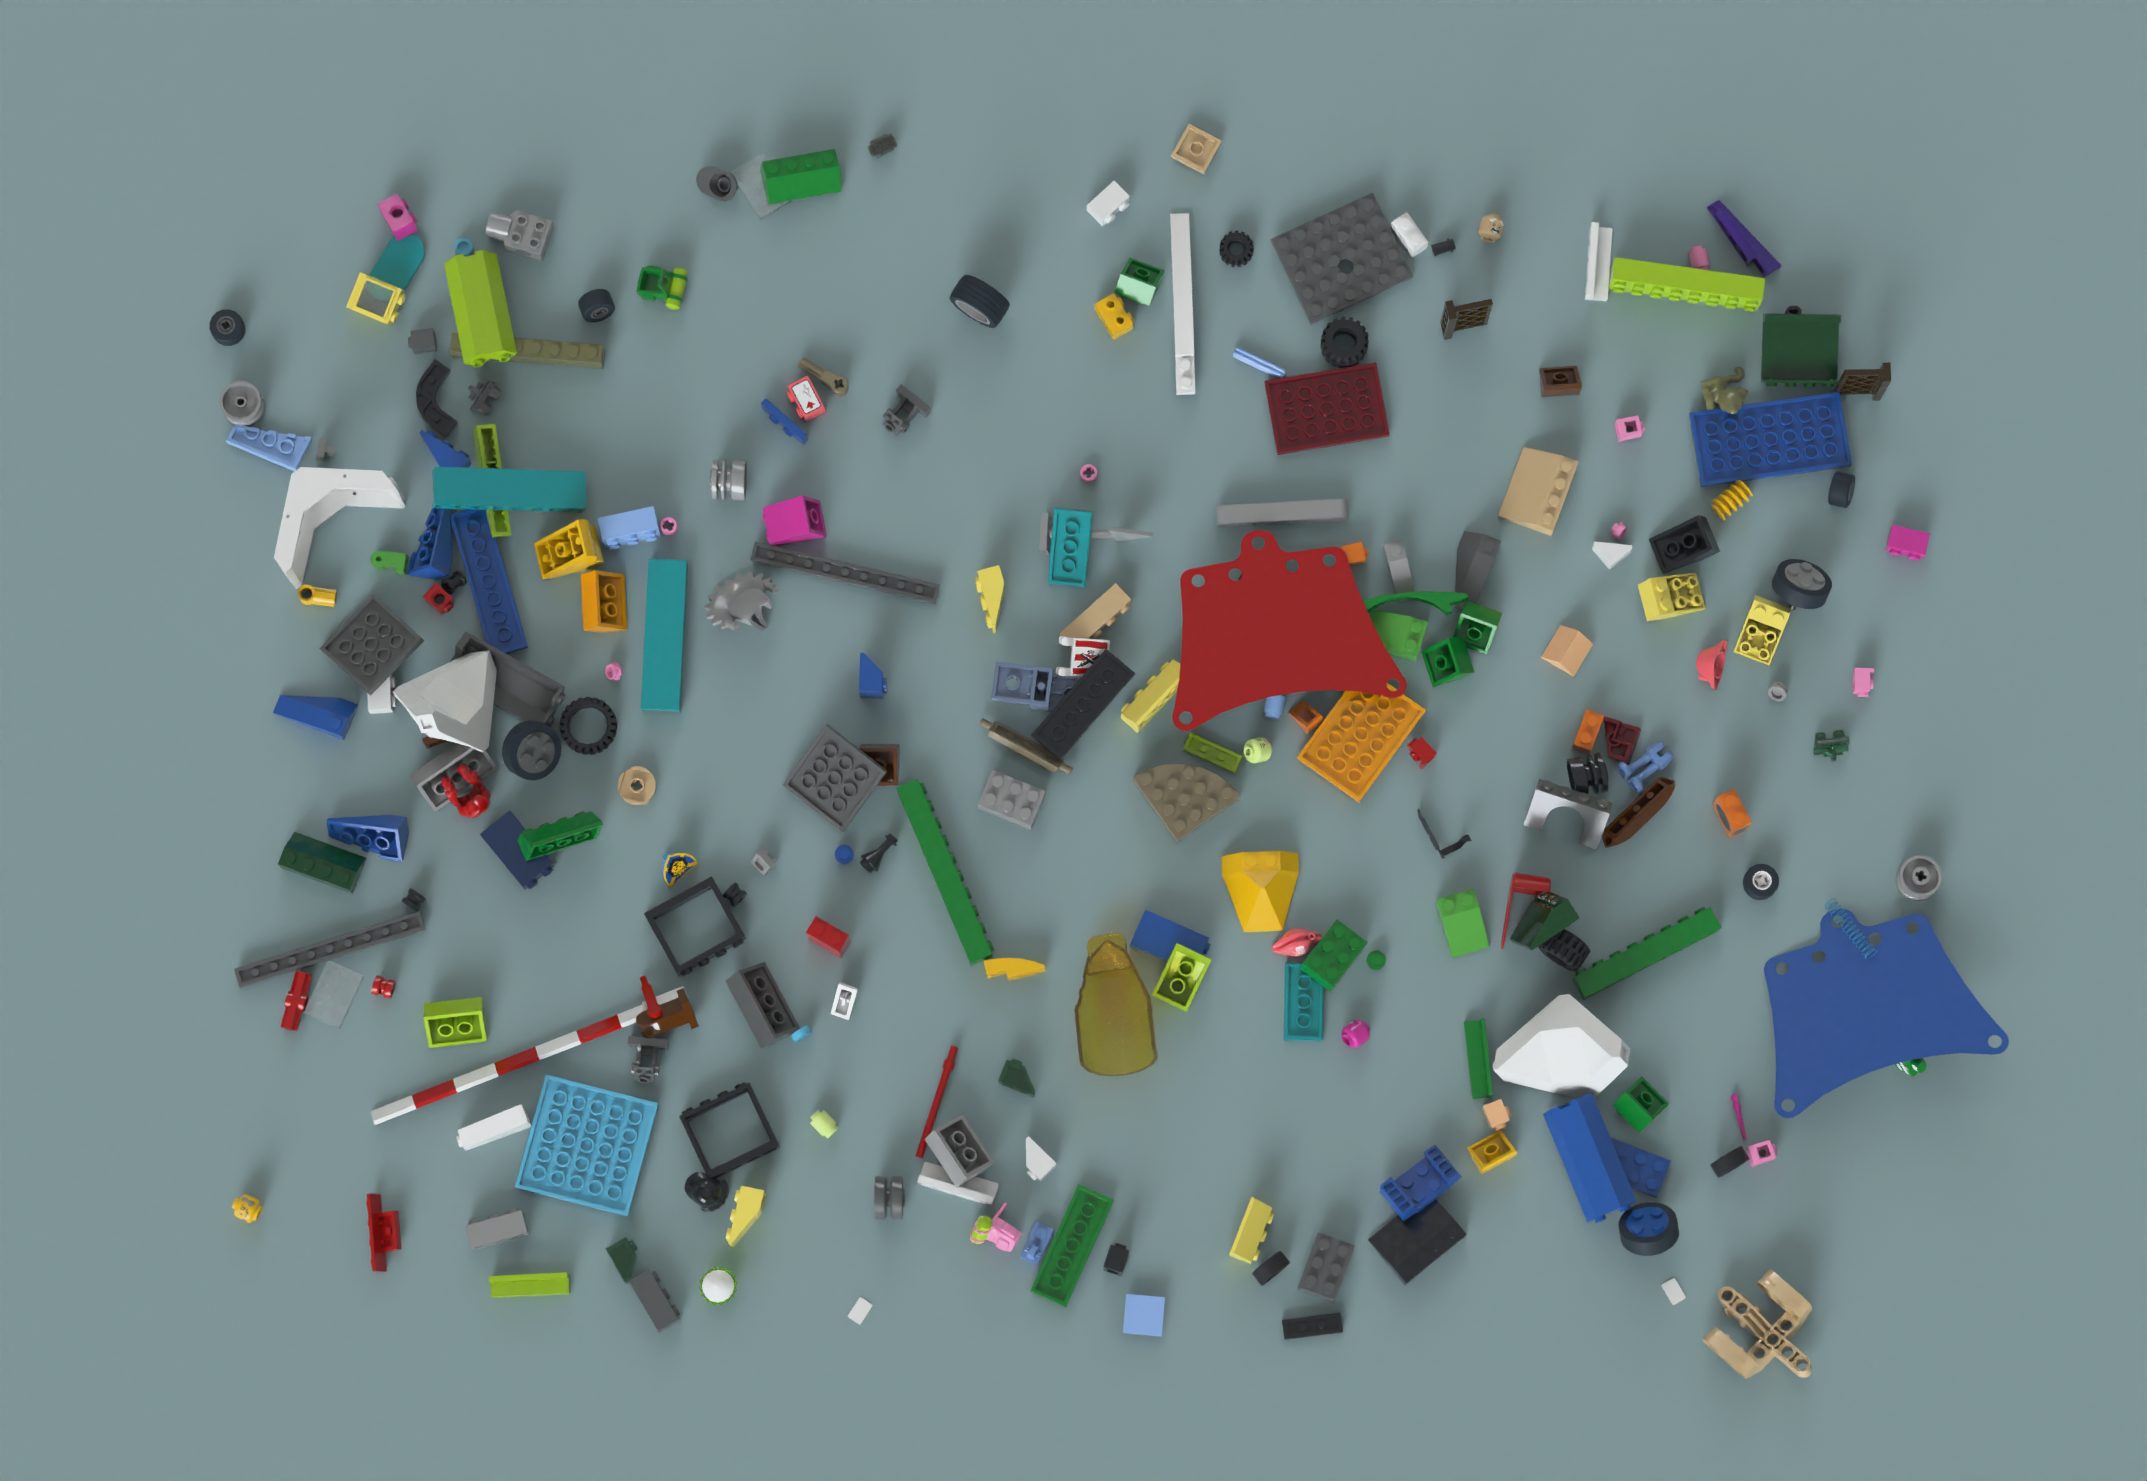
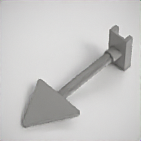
M1041 513L1039 551H1042V554H1050L1053 528H1051L1052 517L1049 513ZM1109 527V531L1091 530V538L1114 537L1117 542L1148 538L1153 535L1151 532Z

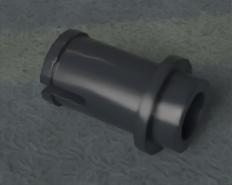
M1447 238V241L1431 245L1434 257L1449 251L1452 253L1453 250H1456L1454 240H1449V238Z

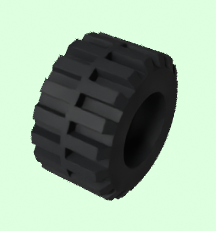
M1341 317V320L1335 318L1332 323L1329 322L1327 324V327L1323 330L1320 347L1322 355L1326 356L1328 363L1331 361L1333 366L1336 367L1338 364L1340 368H1344L1346 365L1347 367H1351L1352 364L1357 365L1360 360H1363L1367 352L1369 340L1368 332H1365L1366 328L1364 325H1360V321L1354 322L1351 317H1349V320ZM1341 334H1347L1355 340L1356 345L1351 350L1342 351L1334 345V338Z
M1563 929L1538 946L1545 956L1570 971H1578L1591 952L1589 947L1580 938L1566 929Z

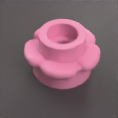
M1623 522L1613 525L1610 531L1612 538L1621 540L1625 536L1628 528L1624 526Z
M612 662L605 668V674L610 680H619L623 673L622 667L617 662Z

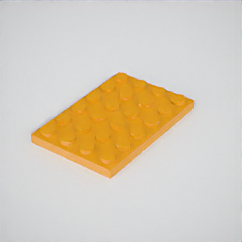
M1387 683V688L1390 691H1397L1396 688ZM1345 691L1297 756V759L1359 803L1426 710L1404 694L1397 698H1389L1359 691Z

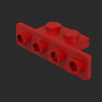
M369 1193L367 1194L366 1206L368 1208L371 1266L373 1272H386L385 1252L402 1250L399 1211L382 1212L381 1195Z

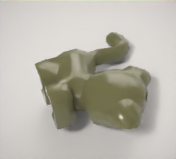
M1741 367L1735 368L1737 375L1715 376L1711 379L1700 381L1707 410H1712L1715 407V403H1718L1721 410L1736 414L1743 406L1748 390L1741 387L1726 389L1728 383L1740 382L1745 377L1744 370Z

